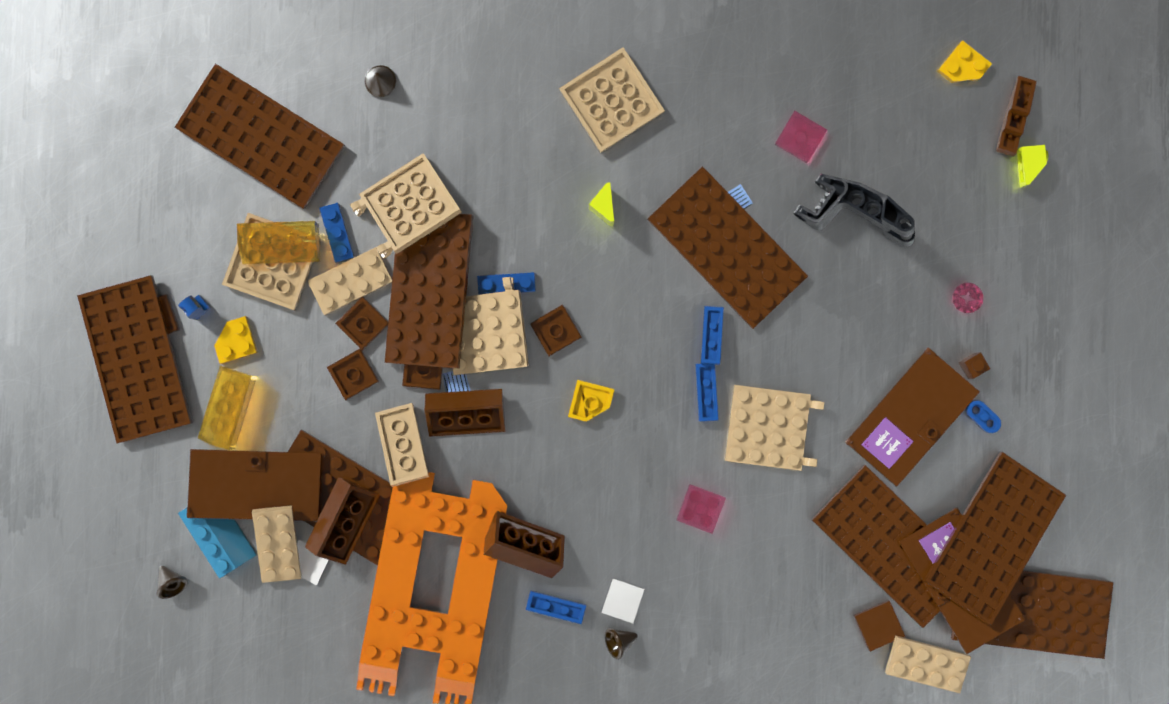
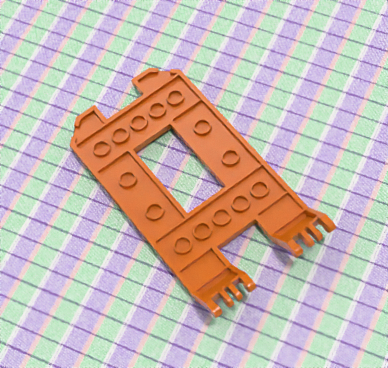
M429 472L430 477L392 488L359 661L356 690H364L365 678L371 679L369 691L374 693L376 680H379L377 694H381L384 689V681L391 682L388 695L395 697L402 647L441 653L436 675L433 704L440 703L441 691L448 693L445 704H450L452 693L455 694L454 704H459L460 695L467 696L465 704H472L498 560L483 555L485 537L495 513L499 511L506 514L508 505L494 485L489 482L473 480L469 499L432 492L435 473ZM424 531L462 537L448 614L410 607Z

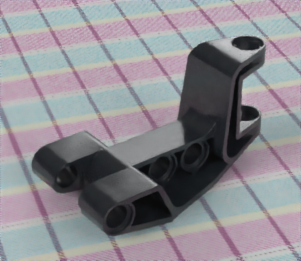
M820 173L815 183L825 190L826 193L824 194L825 199L819 201L820 206L817 205L815 207L816 213L802 205H798L793 212L796 217L812 228L822 230L843 208H847L881 228L886 237L899 245L910 247L915 242V221L912 216L888 195L880 193L862 183ZM856 198L862 200L858 205L852 204V201ZM871 208L878 210L874 215L868 213ZM912 235V237L908 240H904L901 238V236L909 237Z

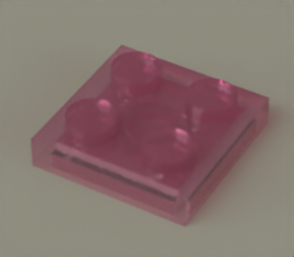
M794 111L775 145L803 162L808 163L827 129Z
M689 484L676 520L713 534L726 497Z

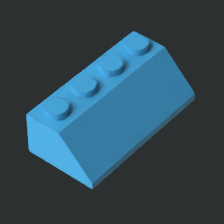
M187 508L178 513L219 579L257 556V553L235 519L187 518Z

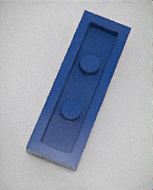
M339 203L320 207L335 263L355 258Z
M534 272L477 276L478 295L505 292L502 280L504 277H513L514 290H520V293L536 292Z
M704 306L701 364L720 365L724 307Z
M695 364L699 421L718 420L715 365Z
M530 590L526 606L528 611L582 624L586 604Z

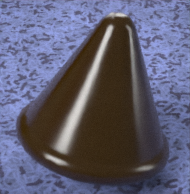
M374 66L365 76V87L373 96L385 97L394 90L396 76L392 69L387 66Z
M165 566L159 567L158 588L156 592L158 598H172L186 588L188 584L186 577L177 574Z
M608 628L605 631L606 647L610 655L617 660L623 657L624 653L638 638V635L634 632L615 630L613 628Z

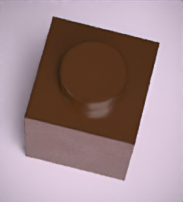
M981 352L974 353L958 362L968 379H975L991 369Z

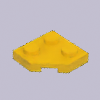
M962 40L937 72L951 83L975 81L984 75L992 63Z
M247 316L226 322L214 345L220 364L258 353Z
M577 380L568 417L587 422L609 409L614 389Z

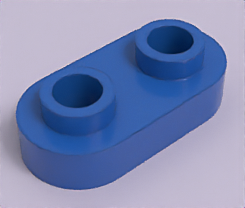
M972 401L966 407L967 415L984 432L995 433L1000 429V418L982 401ZM974 407L978 408V413L976 414L973 412ZM988 420L992 421L991 427L987 426Z

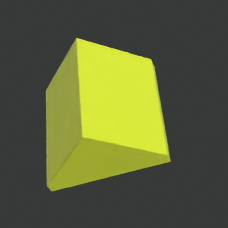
M609 182L603 186L589 203V210L606 224L613 226L614 214L611 185Z

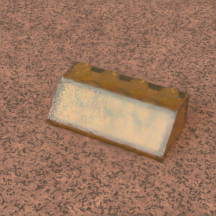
M316 221L237 224V244L243 265L320 262L319 223Z
M222 365L219 366L197 439L227 450L235 449L257 376Z

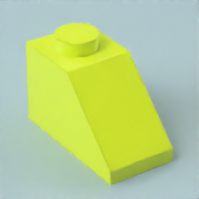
M1045 145L1024 146L1017 150L1020 188L1029 185L1047 164L1049 154L1045 149Z

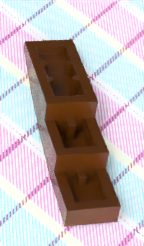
M1022 76L1017 77L996 148L997 152L1013 157L1017 154L1020 137L1024 133L1026 119L1030 114L1037 81Z

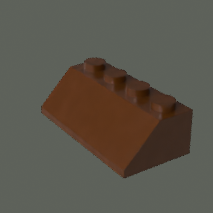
M502 389L425 394L424 411L429 437L505 432Z
M338 477L305 548L317 557L346 565L380 495L352 481Z
M497 511L485 537L483 555L553 578L564 566L565 535Z

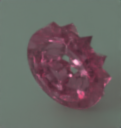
M973 283L959 285L952 294V303L957 310L963 313H973L983 303V293ZM969 292V297L975 300L968 301L966 304L965 299L960 296L967 295Z

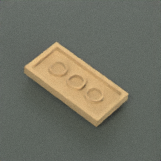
M375 247L307 282L323 314L327 315L360 299L362 296L364 297L392 283V278Z
M409 403L376 412L375 416L390 485L394 487L430 477L414 405Z
M292 506L253 509L252 517L262 583L301 579Z
M895 636L885 673L961 693L971 656Z

